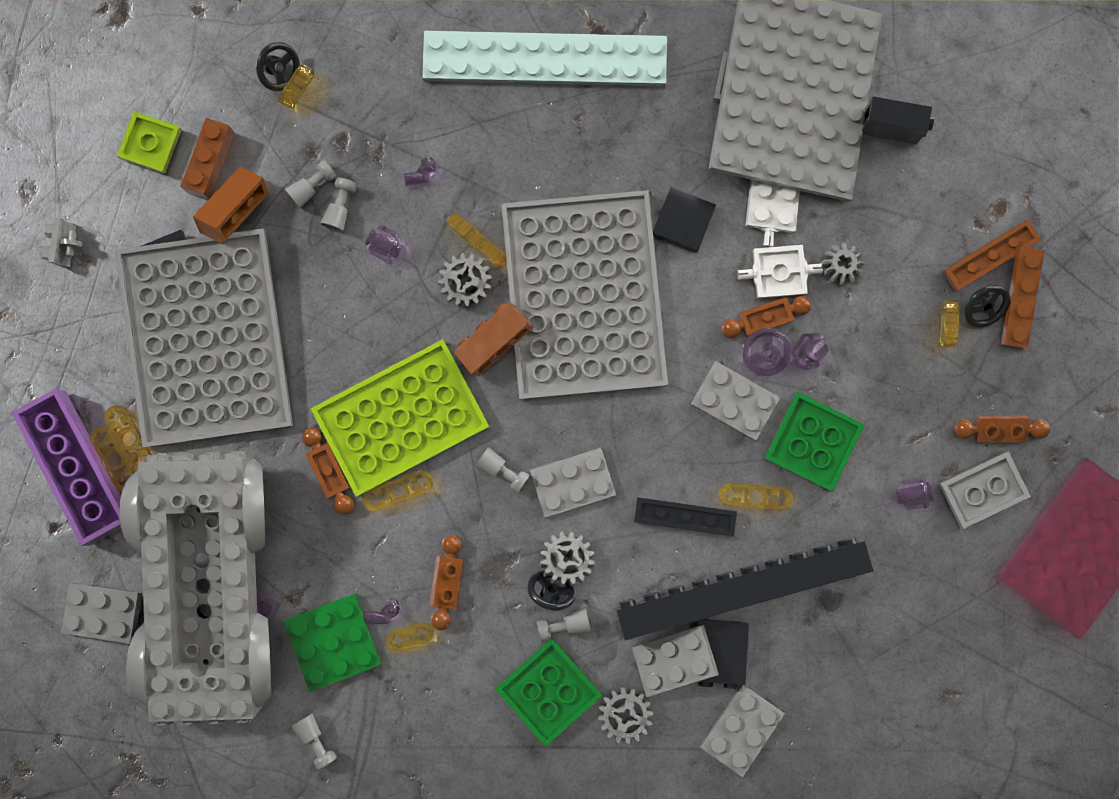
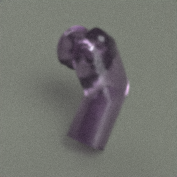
M424 157L417 172L405 173L406 186L428 182L436 170L434 159Z
M394 598L388 599L380 612L366 611V624H389L399 614L398 600Z

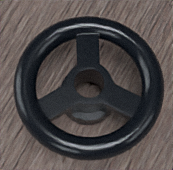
M274 42L261 50L256 61V73L261 84L271 91H284L296 82L300 73V59L294 48L284 42ZM277 49L287 52L282 58L268 55ZM292 60V74L285 81L283 72L286 69V65ZM264 72L275 76L276 84L271 83L266 78Z
M988 285L974 292L967 301L964 310L967 323L974 327H987L997 322L1009 307V292L1001 285ZM1001 294L1002 304L998 311L995 313V301ZM983 312L986 313L989 318L984 320H976L973 318L972 314Z
M545 570L539 571L530 577L527 583V592L532 601L538 606L547 610L559 611L570 607L574 603L576 589L575 586L571 587L569 582H565L566 587L550 583L547 578H552V576L545 577L543 575ZM537 581L543 586L539 596L534 588ZM560 595H568L565 601L558 603Z

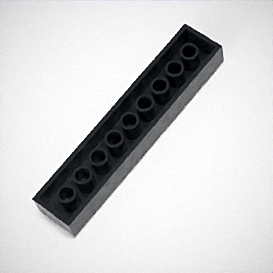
M848 538L838 541V546L834 548L832 545H823L813 548L814 553L812 554L802 551L788 555L790 560L783 561V558H776L765 561V567L759 568L758 565H751L740 568V574L734 575L733 572L716 575L717 580L711 582L706 578L692 582L693 587L686 589L682 585L667 589L668 594L660 595L659 592H653L643 595L644 600L635 602L633 598L619 602L620 607L615 608L622 636L624 640H629L874 572L865 541H857L856 538Z

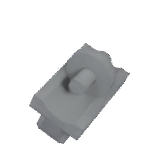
M54 218V223L46 224L45 235L51 238L50 247L45 246L42 249L41 258L49 263L70 268L74 249L82 248L83 242L76 240V224Z

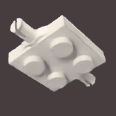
M750 179L745 227L757 228L765 232L763 246L773 247L774 233L796 232L800 191Z
M803 245L753 249L754 263L752 269L737 271L739 275L738 280L753 279L756 285L757 299L807 295L806 281L808 274H822L823 265L822 263L807 265L804 258Z

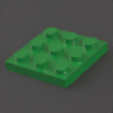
M797 391L764 459L833 492L865 424Z
M356 593L284 620L309 692L381 665Z
M553 638L539 648L495 688L545 747L602 696L600 691Z

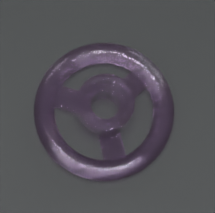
M762 328L753 332L747 338L743 347L745 365L750 371L760 376H772L781 372L787 366L791 357L789 339L783 332L774 328ZM764 336V344L759 352L750 356V349L754 341ZM773 336L777 337L783 344V357H781L780 350L772 344ZM767 350H771L769 356H765ZM761 360L766 365L778 364L773 368L762 369L754 363Z

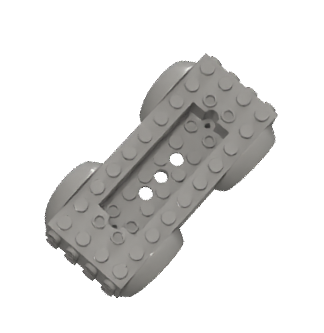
M230 451V453H225L224 456H220V452H204V454H198V457H194V452L179 453V455H172V458H169V453H156L146 456V460L138 462V470L126 481L120 500V524L124 538L132 548L142 553L144 623L135 632L128 649L126 674L129 689L137 701L148 707L149 722H157V725L160 726L171 725L173 721H183L185 725L197 724L199 721L209 720L210 724L224 723L225 720H235V723L250 722L263 707V704L271 699L268 619L257 613L255 553L265 547L262 464L253 459V455H246L245 451ZM205 553L209 557L207 567L201 568L196 565L195 557L197 554ZM204 578L210 582V590L208 592H203L198 588L199 579ZM201 604L209 605L211 608L210 617L201 618L197 613L198 606Z

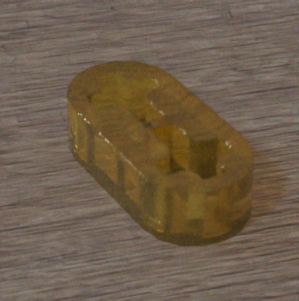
M302 63L282 90L279 103L292 109L310 84L314 76V70Z
M943 300L941 306L940 343L941 346L955 347L958 341L959 304L957 300Z
M426 622L402 627L387 635L386 645L389 650L395 653L428 644L433 639L434 630ZM422 626L423 630L429 631V634L425 636V641H422L421 637L412 639L411 634L417 633L419 631L418 627ZM394 634H398L399 637L408 636L409 639L401 643V648L391 643V640L395 638Z

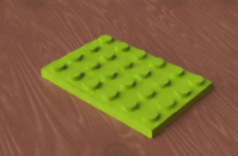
M443 339L310 408L356 497L489 428L483 413Z

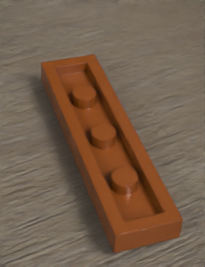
M1027 219L950 266L943 273L955 292L1016 256L1017 247L1029 248L1039 242L1041 238Z
M1022 246L1017 247L1009 292L1010 304L1005 315L1001 345L1028 349L1045 250Z

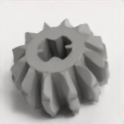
M842 243L840 249L834 244L831 247V251L824 253L826 260H823L821 263L824 267L828 268L824 270L823 275L831 273L832 277L829 280L831 283L838 278L839 285H844L845 280L851 284L855 281L854 276H861L862 273L859 269L864 267V263L857 260L863 255L862 253H857L856 255L853 253L856 249L854 245L847 250L846 243ZM846 261L847 266L839 267L838 263Z

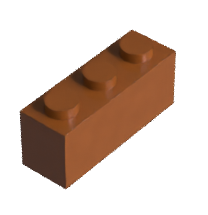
M205 118L180 186L188 194L206 200L212 197L235 136V132L229 125Z
M239 167L193 216L199 232L223 244L269 194L263 177Z
M510 302L501 304L494 311L495 315L489 320L482 321L476 327L477 331L470 337L463 338L458 343V348L454 353L472 375H482L534 328L516 305Z

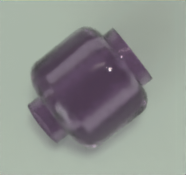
M380 225L377 228L373 227L364 243L367 245V252L384 262L389 261L391 257L397 258L403 245L399 244L400 234L384 225Z
M804 333L793 346L791 354L794 363L801 369H816L828 354L829 348L821 334Z
M923 476L902 479L900 488L895 489L898 504L903 503L907 511L926 509L930 506V502L934 501L931 481L927 482Z

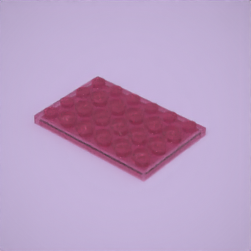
M1088 458L1083 459L997 575L999 580L1077 639H1082L1119 588V481Z

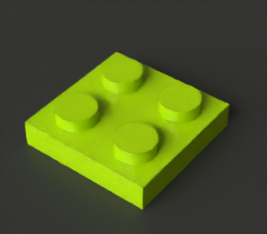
M133 111L117 157L165 174L182 129L180 126Z

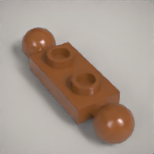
M806 296L796 297L792 304H789L787 297L740 312V321L727 319L723 322L721 330L727 338L737 337L741 330H744L746 337L794 322L793 313L800 316L806 315L810 312L812 304Z
M977 416L976 424H973L968 419L959 420L955 425V433L962 439H968L975 434L977 442H1028V434L1037 439L1047 437L1050 433V425L1043 419H1036L1029 424L1030 418L1028 416Z
M308 428L302 434V441L306 446L311 447L312 451L305 455L326 499L335 497V510L342 515L349 514L354 508V501L350 496L344 494V491L350 489L347 479L329 444L326 443L321 446V432L316 428Z
M448 535L442 541L445 557L436 556L429 606L438 607L437 611L431 616V624L436 630H445L449 627L451 617L447 613V609H456L463 559L455 558V554L462 547L461 540L455 535Z

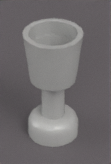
M325 160L318 164L319 171L306 181L302 178L284 189L299 208L315 194L313 188L324 179L333 181L337 178L336 173Z
M336 178L335 187L339 192L335 204L328 205L320 222L322 226L334 231L344 232L348 212L344 205L348 194H353L357 189L358 185L355 182L345 178Z
M488 447L475 468L493 477H496L498 474L512 482L511 489L519 493L530 475L524 471H521L519 474L511 471L504 466L506 461Z
M586 608L565 615V621L548 625L546 620L537 621L542 643L548 642L551 639V634L568 631L569 635L592 633Z
M313 713L290 726L303 744L309 743L317 756L314 760L317 770L337 758L333 751L326 752L318 737L322 733Z

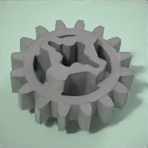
M461 253L458 260L454 255L451 256V264L448 262L443 263L446 271H439V274L444 277V279L438 280L439 285L445 286L441 290L442 295L448 293L447 301L451 302L455 299L457 307L461 305V302H465L466 307L469 308L470 301H474L478 305L479 297L487 298L484 290H491V286L486 282L491 281L492 276L485 275L490 270L489 267H482V258L476 262L474 254H471L469 259H466L464 253ZM464 265L462 269L454 271L456 267ZM474 267L480 272L482 280L474 276ZM468 274L469 280L471 282H466L462 288L460 278L464 279L465 276ZM449 281L456 284V293L451 290ZM473 289L477 290L474 294L466 296Z
M560 532L559 539L552 535L550 543H544L543 548L545 551H541L539 557L545 560L540 562V567L547 568L543 575L545 577L551 575V583L559 580L560 587H563L565 582H569V585L574 587L575 580L583 583L584 576L589 577L591 573L589 568H593L595 563L589 559L594 556V551H587L590 543L583 544V536L575 539L573 532H570L568 537H565V534ZM578 550L580 551L583 560L579 558ZM568 556L571 558V560H569L566 563L563 561V559H565ZM551 559L555 561L556 568L553 567Z
M621 687L620 694H617L613 689L611 691L613 696L611 699L606 696L603 698L607 703L606 706L599 705V709L604 714L599 715L598 720L605 721L600 727L602 730L609 729L607 733L608 738L616 735L617 743L622 738H625L626 743L630 744L631 737L639 741L638 734L640 732L645 735L648 733L644 728L645 725L652 726V721L647 719V717L652 716L653 711L646 710L650 702H642L643 693L635 696L634 688H631L630 692L626 693L625 688ZM625 698L623 704L617 707L612 706L617 700ZM635 701L640 705L642 715L635 712ZM626 709H629V713L633 718H627L626 721H622V717L618 713H624ZM608 715L616 719V729L610 724ZM634 724L639 725L633 731L626 732L628 727Z

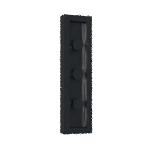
M637 497L634 522L734 536L737 511Z

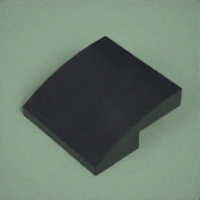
M671 187L653 229V236L697 253L716 204Z

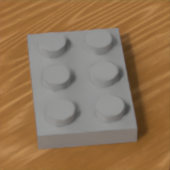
M715 361L690 405L756 441L780 397Z
M601 448L530 470L545 518L616 496Z
M1004 452L939 483L961 529L967 528L1031 497L1009 452Z
M69 583L61 633L130 644L132 637L137 631L142 593Z
M704 625L632 648L646 697L719 675Z
M741 685L700 745V748L743 777L785 713L747 686Z

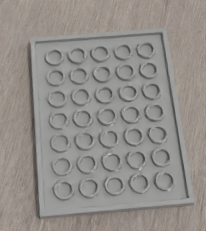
M738 0L708 170L846 202L851 201L882 13L831 0Z
M649 190L501 204L510 303L516 305L534 327L514 345L519 400L668 386Z
M265 229L232 233L223 244L209 237L115 250L143 448L293 426Z

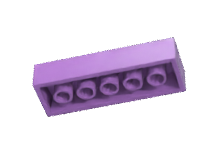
M55 388L11 412L80 545L91 546L120 530L121 494L67 392Z

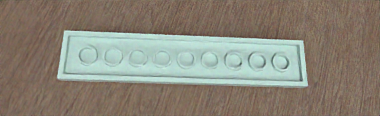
M424 31L423 81L666 86L667 36Z

